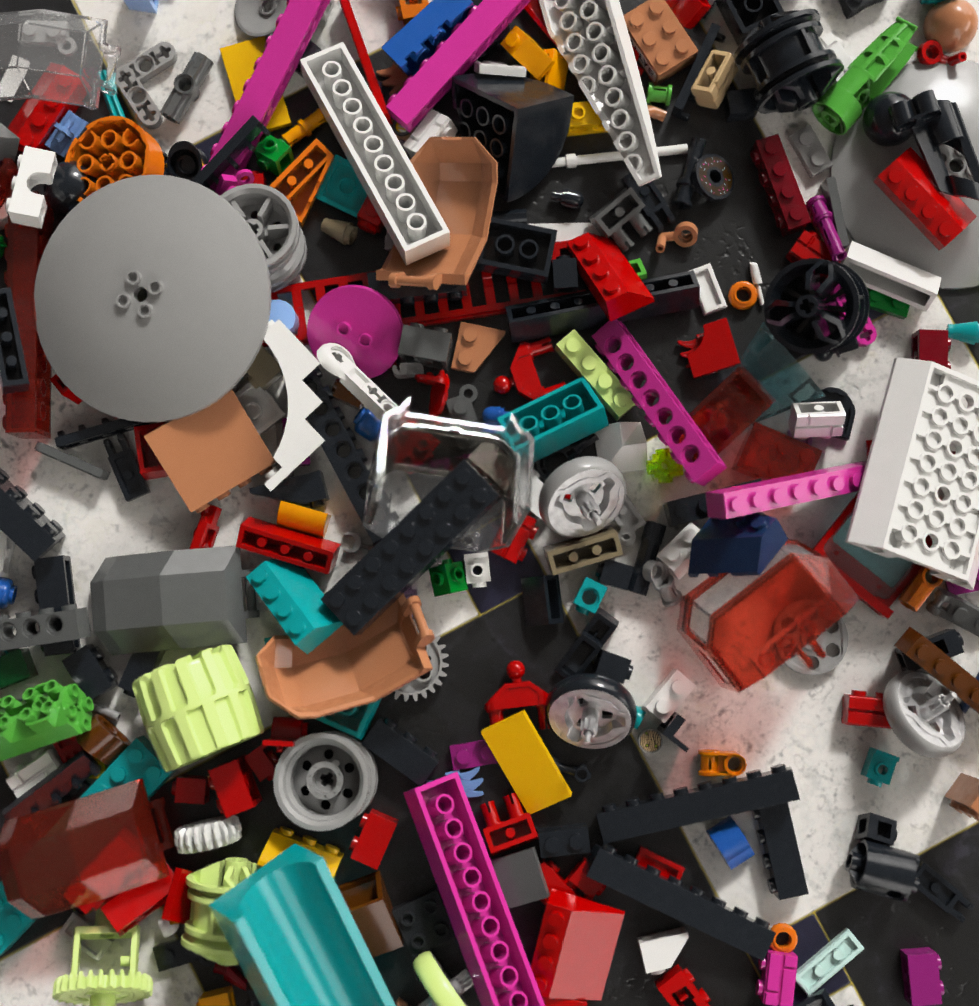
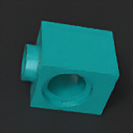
M584 577L572 601L573 604L577 605L575 610L588 616L589 612L595 614L608 587L588 577ZM587 590L592 591L595 595V601L590 605L585 604L582 600V595Z

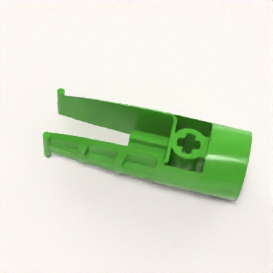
M898 16L896 22L880 34L847 67L849 70L835 85H831L826 93L818 98V102L812 106V111L824 128L836 135H843L862 116V110L871 100L888 87L909 61L913 53L918 51L919 47L909 43L918 26Z

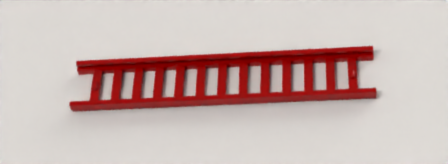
M567 241L555 242L552 260L561 256L560 250L568 249ZM369 272L289 284L279 291L272 292L271 299L278 300V295L292 293L294 310L299 318L298 335L294 336L304 346L309 345L302 291L315 289L318 302L326 294L325 287L337 285L340 287L356 282H362L363 286L369 287L367 277ZM481 272L486 305L472 307L468 282L466 284L467 296H463L462 299L463 309L449 311L447 298L439 299L438 313L425 315L424 302L417 301L414 304L416 316L402 318L400 303L393 305L400 314L403 324L410 325L411 322L425 327L506 314L505 306L572 293L543 296L541 283L531 281L533 298L519 299L516 278L506 277L510 301L496 303L491 273ZM584 289V290H577V292H574V293L583 292V291H586V289ZM263 340L262 346L269 347Z

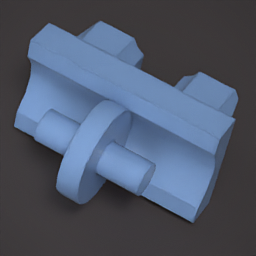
M68 110L60 123H55V130L44 145L65 159L72 141L75 137L79 139L87 130L86 126L89 123Z

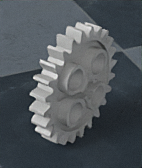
M440 636L435 637L433 642L426 645V652L431 657L430 662L433 667L430 670V676L428 678L418 677L395 690L396 700L401 694L404 695L405 702L408 701L409 695L413 696L414 701L418 700V694L420 693L424 698H427L426 690L429 689L435 693L434 683L440 686L443 684L439 676H447L442 671V668L449 667L448 663L443 662V659L448 657L449 654L441 652L446 647V644L438 645L437 642L440 640Z

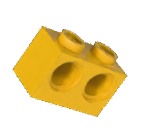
M589 101L573 103L567 136L607 132Z

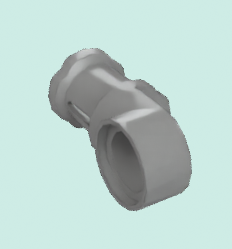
M647 561L642 570L643 578L646 581L652 582L655 590L660 592L663 605L671 607L681 602L682 593L676 589L674 578L670 575L666 565L660 561ZM654 566H657V573L655 577H652V570Z

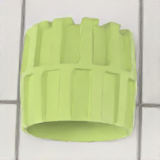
M220 645L216 648L212 647L202 650L192 657L190 655L178 659L175 664H165L150 673L142 675L132 683L147 736L165 772H170L205 759L264 733V726L252 688L231 645Z

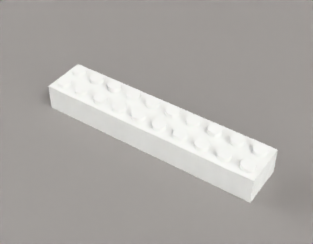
M341 42L300 59L302 75L405 265H409L449 247L450 231L345 44Z

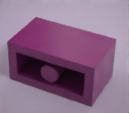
M930 947L900 949L905 1000L911 1006L942 1004L944 985L939 977V970L942 969L940 956Z

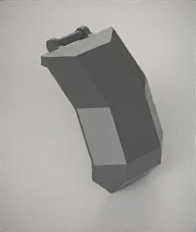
M236 546L171 550L105 558L90 582L93 632L112 655L247 643L245 618L260 617V612L257 610L255 589L246 578L254 569L242 570L240 548ZM244 577L247 611H244L241 578Z

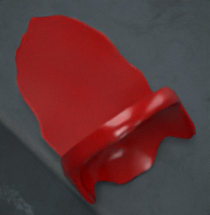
M440 370L436 376L432 372H427L426 375L415 374L414 378L417 382L432 386L429 416L431 419H435L442 413L448 399L449 376L444 370Z

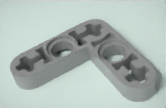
M168 42L158 43L120 67L114 74L116 84L143 125L148 129L159 128L163 122V116L142 84L176 63L177 52L173 45ZM166 50L169 53L168 58L163 56V51ZM154 56L156 57V59H157L158 62H159L158 65L156 64L155 60H154L152 57H154ZM143 62H151L152 68L148 72L140 70ZM127 75L134 87L129 88L122 77ZM137 93H143L145 98L142 103L136 104L133 102V96ZM144 109H149L152 115H154V121L151 122Z

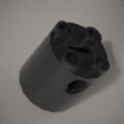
M862 839L848 853L845 866L846 870L850 873V883L854 889L906 902L911 892L916 893L919 887V878L916 877V870L920 863V856L866 839Z

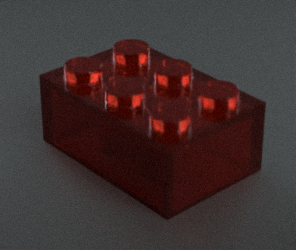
M755 421L749 426L731 469L754 479L761 478V481L815 470L822 450Z

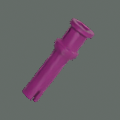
M816 195L806 202L807 211L811 212L813 217L812 223L816 228H819L832 261L840 262L847 257V253L833 225V213L826 206V197Z

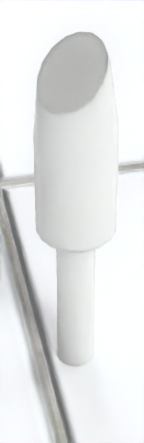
M750 262L752 283L756 286L760 306H763L764 299L760 286L762 284L760 270L757 263Z

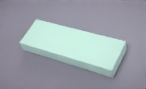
M846 927L797 969L796 982L809 997L865 948Z

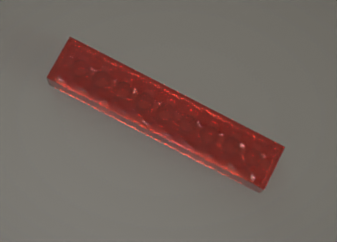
M8 191L9 198L12 197L13 191ZM31 191L33 193L40 194L38 191ZM47 201V210L42 229L12 223L9 213H7L8 223L5 224L8 247L4 251L7 261L4 281L7 288L11 287L29 379V391L3 394V403L6 406L2 425L5 433L21 439L51 438L50 379L52 378V366L46 358L37 333L34 301L35 280L39 263L53 234V209L48 205Z

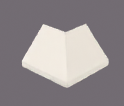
M616 422L594 433L599 438L598 441H595L597 457L612 462L621 473L647 470V441L641 422Z

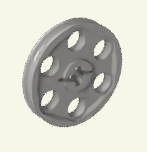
M803 602L788 608L779 617L774 628L773 643L778 657L788 668L805 675H819L832 670L841 662L848 646V632L844 621L832 608L821 603ZM808 607L813 608L816 612V617L812 621H807L803 616L804 610ZM829 619H833L837 623V629L833 633H829L825 629V623ZM786 620H792L795 623L796 628L791 634L783 630V623ZM807 632L816 635L813 639L814 645L805 642L808 638ZM830 643L838 647V653L834 657H829L826 654V647ZM788 644H792L796 648V654L792 658L784 655V648ZM809 656H814L818 662L817 667L813 670H809L805 665V660Z

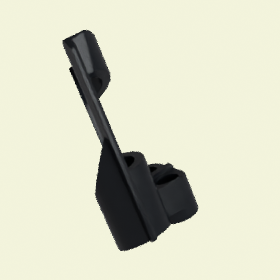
M927 90L917 94L911 100H902L891 105L887 110L895 132L900 133L911 130L937 191L954 197H966L979 201V162L957 103L946 99L937 100L934 91ZM946 144L965 157L973 181L949 176L939 149L940 145Z

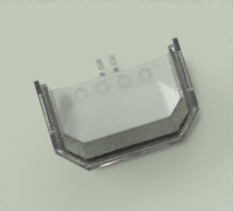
M411 397L402 402V405L393 411L390 410L385 413L379 426L367 482L363 526L383 538L465 459L492 484L493 488L502 498L450 549L482 553L509 547L531 509L535 443L532 435L528 431L525 432L517 424L518 420L511 413L505 427L412 413L407 412ZM443 556L435 564H442Z

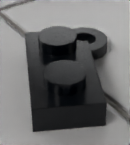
M181 938L153 947L159 972L197 960L206 967L212 966L215 963L181 945Z

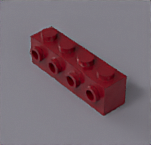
M779 134L757 140L750 150V156L758 170L759 181L766 191L767 202L775 215L777 228L781 231L783 237L805 230L812 221Z

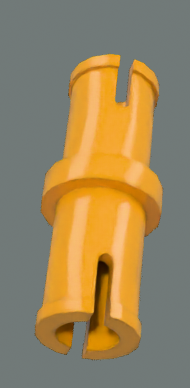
M318 108L304 120H298L297 125L285 134H282L281 137L292 148L293 145L305 136L310 137L312 131L324 122H327L321 109Z

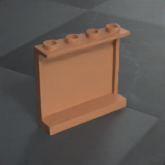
M230 390L208 408L181 419L168 421L144 435L147 443L191 513L195 510L197 513L202 512L210 506L208 502L215 498L218 501L224 499L231 494L230 489L237 485L239 488L246 486L252 482V476L257 473L260 476L268 473L272 469L271 465L276 463L233 390Z

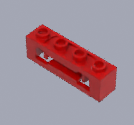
M676 964L655 981L658 990L670 1006H685L683 1001L689 997L685 989H683L685 986L690 991L689 994L697 1006H710L708 1002L711 999L703 988L698 990L693 982L696 979L687 967L682 970L679 964ZM673 993H676V995L680 999L679 1001L675 999V997L672 995Z

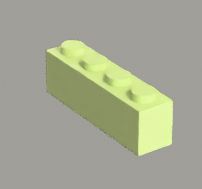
M575 329L556 344L555 351L579 378L584 376L603 406L616 421L635 406L632 401L633 395L620 384L619 379Z

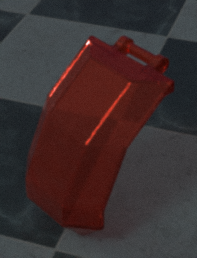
M143 778L76 800L6 820L0 834V875L8 903L30 919H36L96 902L170 876L163 851L175 847V843L164 809L166 804L164 797L149 801ZM151 809H154L163 842H159Z

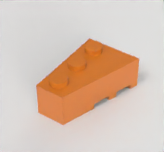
M317 138L270 185V187L283 193L291 202L301 228L307 219L334 159V155Z

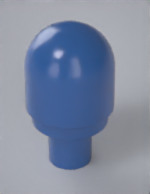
M490 406L484 409L482 419L487 425L500 426L497 418L510 411H505V408L499 406Z

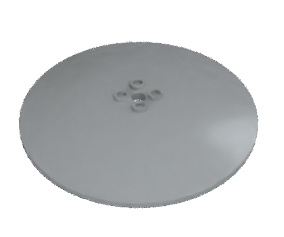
M965 60L954 66L940 62L933 65H924L916 62L904 66L882 93L900 92L912 99L921 92L933 90L937 100L946 99L956 102L979 162V63ZM865 107L862 110V116L845 134L836 135L831 152L833 166L830 167V177L834 176L836 178L848 235L856 243L941 277L939 289H965L979 286V201L959 197L977 217L948 245L938 250L873 182L881 172L910 147L923 159L913 135L904 143L896 146H881L872 142L865 134L863 128ZM946 144L940 145L939 149L949 176L973 181L965 157ZM952 161L957 162L960 165V172H953L949 167V163Z
M142 175L122 179L93 192L77 204L60 222L52 234L40 260L34 288V316L39 340L47 360L61 381L77 397L103 413L129 421L147 423L166 422L193 415L208 408L232 390L253 364L262 346L271 309V282L268 265L259 240L248 222L228 201L214 191L193 181L168 175ZM141 289H146L148 293L146 300L139 302L137 298L138 292Z

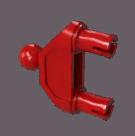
M548 336L532 343L526 341L520 343L510 367L511 377L499 376L493 382V388L498 394H506L511 390V387L515 386L517 394L531 402L566 385L565 381H563L562 383L544 388V386H541L533 363L534 357L554 351L553 345L550 343V337Z
M518 660L511 661L506 667V672L512 679V682L504 683L484 705L486 713H489L490 725L504 719L503 711L505 709L534 706L537 707L539 729H546L545 703L549 693L529 680L522 681V677L525 674L524 664Z

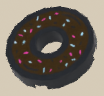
M706 154L697 159L691 172L692 183L696 191L701 196L704 195L707 198L706 200L710 202H718L729 196L735 182L729 163L717 154ZM710 173L714 175L715 183L711 180Z

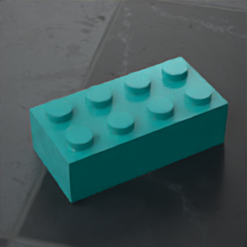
M584 376L497 418L502 434L522 468L609 426L605 407Z

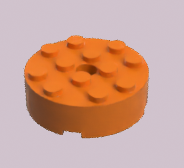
M107 116L86 126L87 130L79 139L74 138L65 157V162L77 161V168L80 172L97 178L96 183H94L87 177H81V180L88 181L89 183L88 189L83 193L87 197L106 185L122 179L142 175H164V156L158 142L134 121L122 116ZM86 165L89 166V168L86 170H82L81 166ZM80 197L77 201L81 202L83 198Z

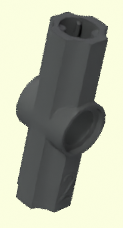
M194 52L183 73L175 78L174 88L160 111L161 115L173 123L180 124L190 104L198 99L200 87L214 65L212 60L200 52ZM192 85L189 90L182 91L184 86Z

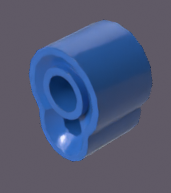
M731 816L726 817L706 830L709 838L731 870L755 855L746 837Z

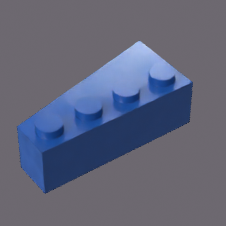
M433 0L381 48L408 77L414 76L419 71L421 63L426 58H431L438 44L443 40L446 41L451 36L453 28L458 23H463L467 18L468 12L475 5L471 0Z

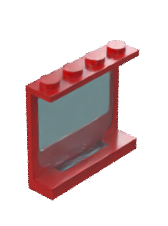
M857 492L806 558L879 616L889 619L894 613L889 607L922 566L900 557L886 558L845 542L858 496ZM927 535L925 543L930 548L932 546V539Z

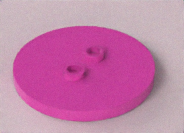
M345 285L329 291L316 303L308 319L307 337L310 348L317 360V350L323 344H339L349 351L356 366L371 379L387 371L398 358L403 323L396 307L380 292L366 286Z

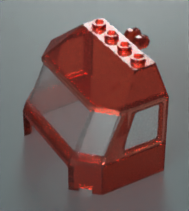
M788 539L760 576H732L731 573H719L718 577H708L689 593L682 595L677 631L722 688L739 693L764 679L795 654L806 668L811 669L814 665L812 660L801 650L807 644L812 648L817 657L825 658V651L814 639L845 616L859 600V597L828 557L821 555L798 540Z

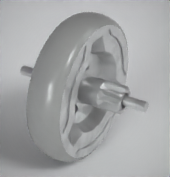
M584 456L567 461L549 475L541 488L538 499L541 518L550 530L560 536L580 538L597 533L608 526L621 511L626 498L625 479L612 462L601 457ZM595 483H599L593 491L590 489ZM570 494L571 498L565 499L564 496Z
M917 670L903 671L895 675L888 682L883 693L885 716L894 734L909 749L928 758H942L955 752L964 740L965 720L962 710L955 699L957 697L955 692H950L930 674ZM931 723L934 725L937 732L930 726Z

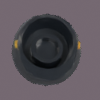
M179 141L169 150L166 168H168L169 176L192 181L201 171L202 167L208 164V159L204 152L191 142Z

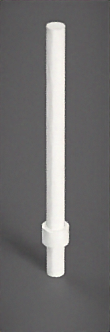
M687 144L656 147L658 157L688 153ZM620 151L577 156L575 153L565 154V157H558L552 168L566 166L569 169L576 168V165L621 161L624 158Z

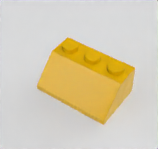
M280 826V829L275 828L272 831L257 865L264 866L296 843L323 857L335 879L344 854L339 852L340 849L334 845H320L316 843L317 840L313 837L303 835L302 838L294 835L292 829Z

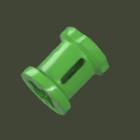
M648 82L647 104L658 102L669 106L672 85L659 86Z

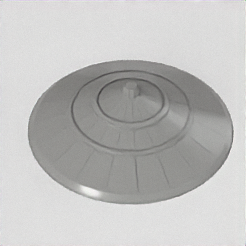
M236 0L235 19L239 28L247 35L253 37H261L273 33L276 29L275 24L278 16L283 14L287 7V0Z

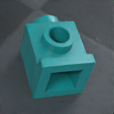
M869 747L861 775L868 777L867 782L875 786L881 787L882 783L889 785L896 763L899 762L900 758ZM880 765H884L882 773L880 774L878 772V767Z

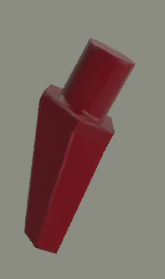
M215 963L213 972L224 975L225 981L244 991L247 990V979L234 965L225 966Z

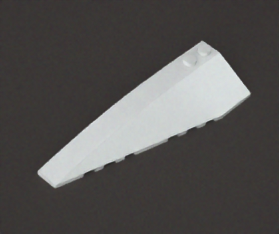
M539 0L550 37L558 46L557 49L560 54L564 56L570 71L577 78L580 88L595 113L600 117L603 127L610 134L614 141L613 144L623 156L624 162L638 186L641 187L662 177L647 102L619 0Z

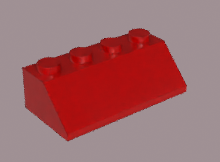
M52 63L49 65L8 126V129L20 138L17 150L19 154L23 155L25 146L47 151L51 150L44 144L55 130V123H60L68 110L75 114L91 90L82 77L64 66Z
M911 147L894 160L873 181L938 250L948 245L977 217L959 197L937 191L925 161Z
M587 232L566 242L570 257L577 259V272L610 322L655 302L654 297L613 239Z

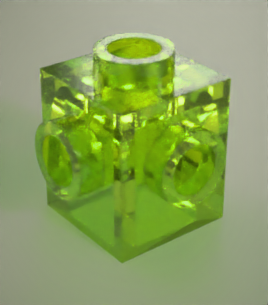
M669 448L655 450V454L649 456L650 460L646 461L647 474L651 475L652 480H658L659 484L672 483L673 478H680L684 475L682 464L679 465L670 455ZM661 463H664L667 469H664L661 466Z

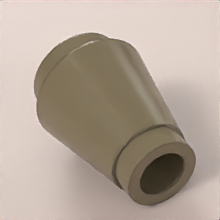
M325 218L321 224L322 232H325L343 245H352L357 237L358 228L352 222Z

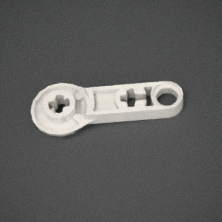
M327 343L317 350L318 361L324 369L341 378L339 382L380 421L386 424L394 422L400 414L399 407L356 366L352 355L346 348L336 343Z

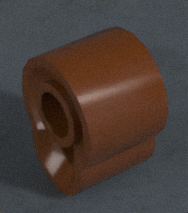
M99 714L92 718L91 730L75 736L79 745L87 753L107 766H110L131 744L129 739L113 723Z

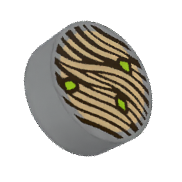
M646 728L638 735V745L644 752L655 753L662 747L663 739L657 730Z

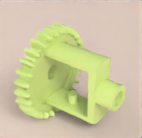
M101 909L96 910L95 926H75L73 930L70 975L68 977L65 974L54 981L52 998L58 1000V1002H65V1004L115 1006L118 1003L127 1004V1002H136V1000L142 1001L152 996L153 979L146 973L141 975V972H138L141 927L135 925L120 937ZM132 938L131 956H121L120 967L130 966L128 976H124L123 969L120 970L119 975H114L113 969L110 970L109 975H103V970L101 969L98 976H94L93 971L90 970L87 977L84 976L82 971L79 972L82 940Z

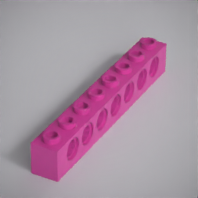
M617 319L611 322L608 321L592 335L597 343L595 345L597 351L602 356L607 357L609 368L621 377L619 380L620 384L627 391H631L634 404L639 409L645 411L646 415L644 418L652 427H656L659 431L657 436L664 445H668L672 450L670 453L671 457L676 463L682 464L685 471L683 473L692 484L697 483L705 486L724 471L727 466L624 323ZM633 362L632 367L628 370L629 365ZM646 380L644 386L641 387V383ZM658 397L657 404L653 406L654 400ZM671 415L670 422L666 424L667 418ZM685 434L684 440L679 443L680 436ZM698 452L697 460L692 462L693 455Z

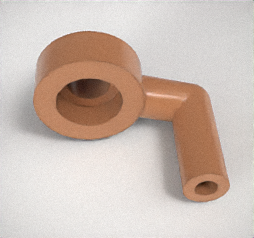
M684 221L676 226L675 231L660 233L655 250L658 253L664 252L666 242L675 241L681 247L694 245L698 237L696 225ZM683 230H688V231H690L691 233H689V234H684L682 231H683Z

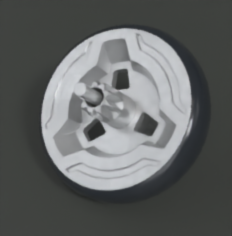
M583 673L569 676L559 681L551 689L545 703V717L553 733L564 742L582 749L598 750L613 747L624 741L631 734L636 723L637 709L631 693L622 684L604 675ZM583 698V704H580L578 699ZM602 711L612 712L613 715H602Z

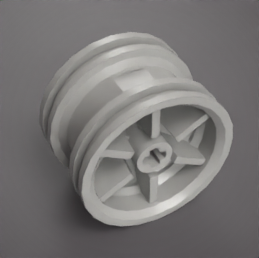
M244 184L227 190L221 197L228 201L244 217L262 247L269 269L271 293L287 287L301 273L307 259L306 238L291 202L280 191L263 184ZM277 245L282 246L279 251H275Z
M324 731L299 738L295 741V746L288 747L283 752L275 768L273 778L274 794L279 807L293 823L308 830L329 831L352 821L368 808L377 792L379 781L378 766L370 749L361 744L362 741L359 738L341 731ZM331 749L334 753L331 759L325 757V751ZM305 761H309L311 763L310 770H305L303 768V763ZM347 763L354 765L353 772L348 773L345 771ZM332 773L333 777L331 779L334 782L327 784L325 775ZM303 786H307L310 792L307 796L302 794ZM346 788L352 790V797L346 798L343 795ZM323 800H328L330 802L329 809H324L321 804Z

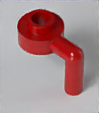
M935 40L922 43L917 51L918 61L924 65H933L940 62L954 66L967 59L965 52H960L951 57L943 54L942 46Z

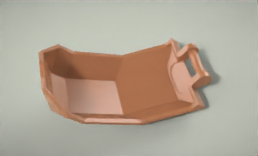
M429 137L411 158L410 162L450 231V246L409 265H405L394 244L382 268L376 270V280L388 281L391 288L416 286L427 287L428 290H438L441 284L466 285L488 239L498 184V162L476 137Z
M403 593L361 635L354 636L343 624L308 655L299 649L288 635H274L255 657L267 699L296 719H313L376 702L429 672L433 667L425 647L434 641L435 636L433 631L428 628L421 610L422 603L418 596H411L406 600ZM412 614H413V617H414V619H415V622H416V624H417V627H418V630H419L420 633H418V631H417V628H416V626H415L414 620H413V618H412Z

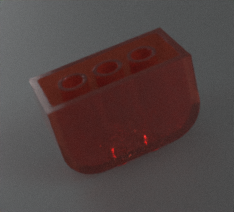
M742 365L733 371L689 415L719 455L769 409L776 400ZM685 434L680 436L679 443L684 440ZM698 452L693 455L692 462L697 460Z

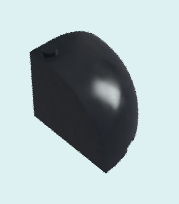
M479 73L453 76L452 103L453 109L457 108L459 123H456L459 137H476L498 162L496 195L506 202L524 196L544 179L560 155L570 126L574 95L553 85L526 77Z

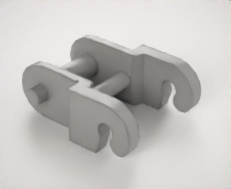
M400 363L399 371L396 365L392 367L393 374L397 379L414 378L415 374H424V368L421 363Z

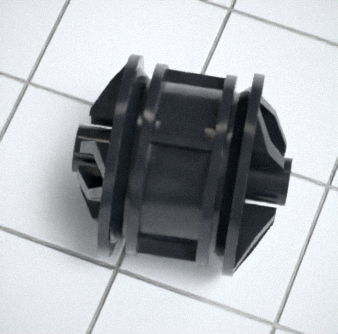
M816 9L781 12L779 15L775 13L767 16L759 22L760 30H757V27L754 28L735 51L733 58L736 64L741 65L744 74L752 75L758 86L754 91V97L758 101L756 107L759 113L795 112L797 109L798 111L805 110L818 102L816 93L818 92L819 96L822 97L843 71L844 65L842 61L836 59L837 56L833 50H825L819 37L823 32V27L819 22L821 17Z
M818 258L802 259L783 268L771 281L764 300V316L771 334L784 347L803 354L832 352L849 345L864 329L870 312V297L862 278L845 264ZM820 274L828 275V278L820 286ZM803 280L805 282V290H808L809 294L798 289V285ZM838 284L842 287L833 295L828 296ZM791 296L798 298L796 302L790 301ZM846 298L847 306H838L837 301ZM789 307H795L797 313L790 314ZM837 311L845 312V317L843 318L835 313ZM804 317V321L796 328L794 323ZM825 319L838 326L832 334L828 328L829 324ZM812 328H814V338L807 336Z

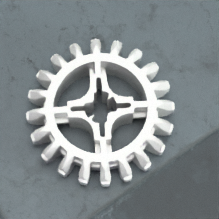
M223 815L199 820L178 827L174 831V843L178 853L181 854L209 851L237 842L242 837V826L239 822V817L236 815L228 818Z

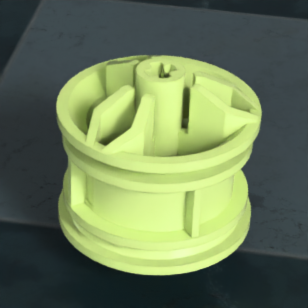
M230 857L187 875L186 884L190 887L187 897L191 899L190 919L185 922V933L181 936V945L217 964L225 966L238 965L239 962L215 919L209 904L262 866L252 863L246 858Z

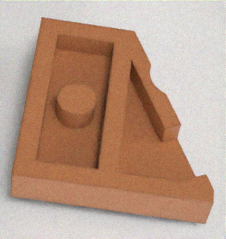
M461 322L451 369L475 374L501 339L505 337L506 331Z

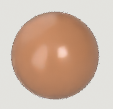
M945 0L939 2L928 11L924 19V37L926 41L935 40L939 42L943 53L960 51L974 39L978 29V16L974 7L965 0Z

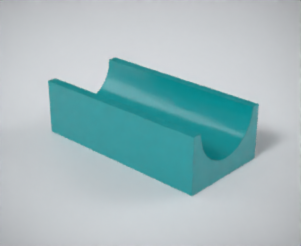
M294 843L209 904L261 1006H396L323 857Z

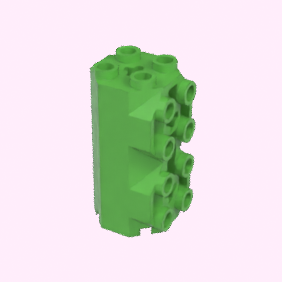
M53 679L36 685L34 688L26 689L22 694L23 700L21 702L12 695L0 698V762L91 730L94 703L90 697H86V694L76 683L63 687Z

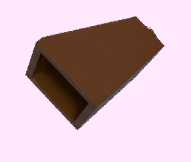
M380 871L337 886L372 958L403 947L402 933L392 914L393 906Z

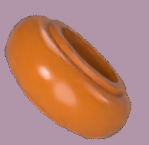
M748 281L736 282L731 286L728 293L729 302L738 310L750 309L755 305L758 297L756 288ZM738 290L747 291L749 293V300L746 302L740 301L736 295Z
M786 923L773 925L771 929L776 935L770 948L779 952H792L798 942V936L794 928ZM781 932H786L789 935V940L784 945L776 943V937Z

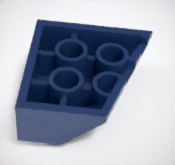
M757 513L729 519L710 517L692 539L688 575L689 577H698L699 574H708L709 577H718L719 573H731L732 576H760L786 543L788 537L777 518Z

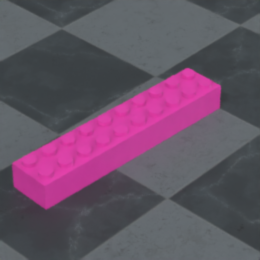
M458 772L404 792L403 794L481 1006H545Z

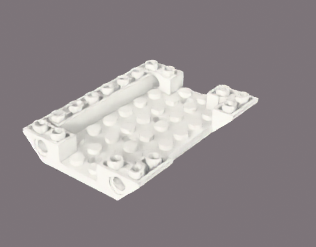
M894 358L845 542L886 558H903L930 569V575L969 590L974 589L979 569V381L933 361ZM962 397H965L968 402L967 408H964L961 404ZM951 442H953L956 447L955 454L951 453L949 449V445ZM939 488L944 492L943 501L937 495ZM927 535L932 539V546L930 548L925 543Z

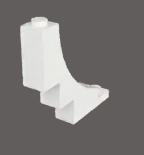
M272 319L268 322L264 341L270 347L280 365L288 396V412L284 433L273 455V458L281 467L279 469L276 467L272 468L264 476L267 479L264 485L270 491L325 441L305 420L322 401L302 381L320 362L279 319L276 322Z

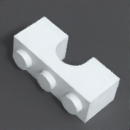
M25 146L23 155H19L17 160L18 175L13 176L11 183L12 197L7 198L5 207L12 223L42 229L47 204L44 195L33 193L31 189L38 184H53L54 173L58 166L55 152Z

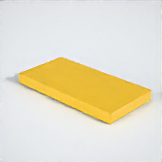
M265 36L220 48L235 101L240 100L246 80L251 79L255 71L254 64L256 60L262 57L265 51ZM283 95L266 127L270 132L292 126Z
M525 710L482 729V736L527 813L533 814L572 796L571 789Z

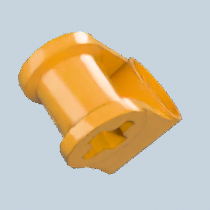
M698 750L700 755L698 775L738 776L746 770V760L735 751ZM737 757L740 761L738 768L729 769V759Z

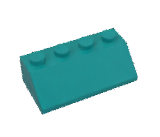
M271 559L261 563L246 576L292 642L307 655L343 625L321 600L325 594L304 567L278 559Z

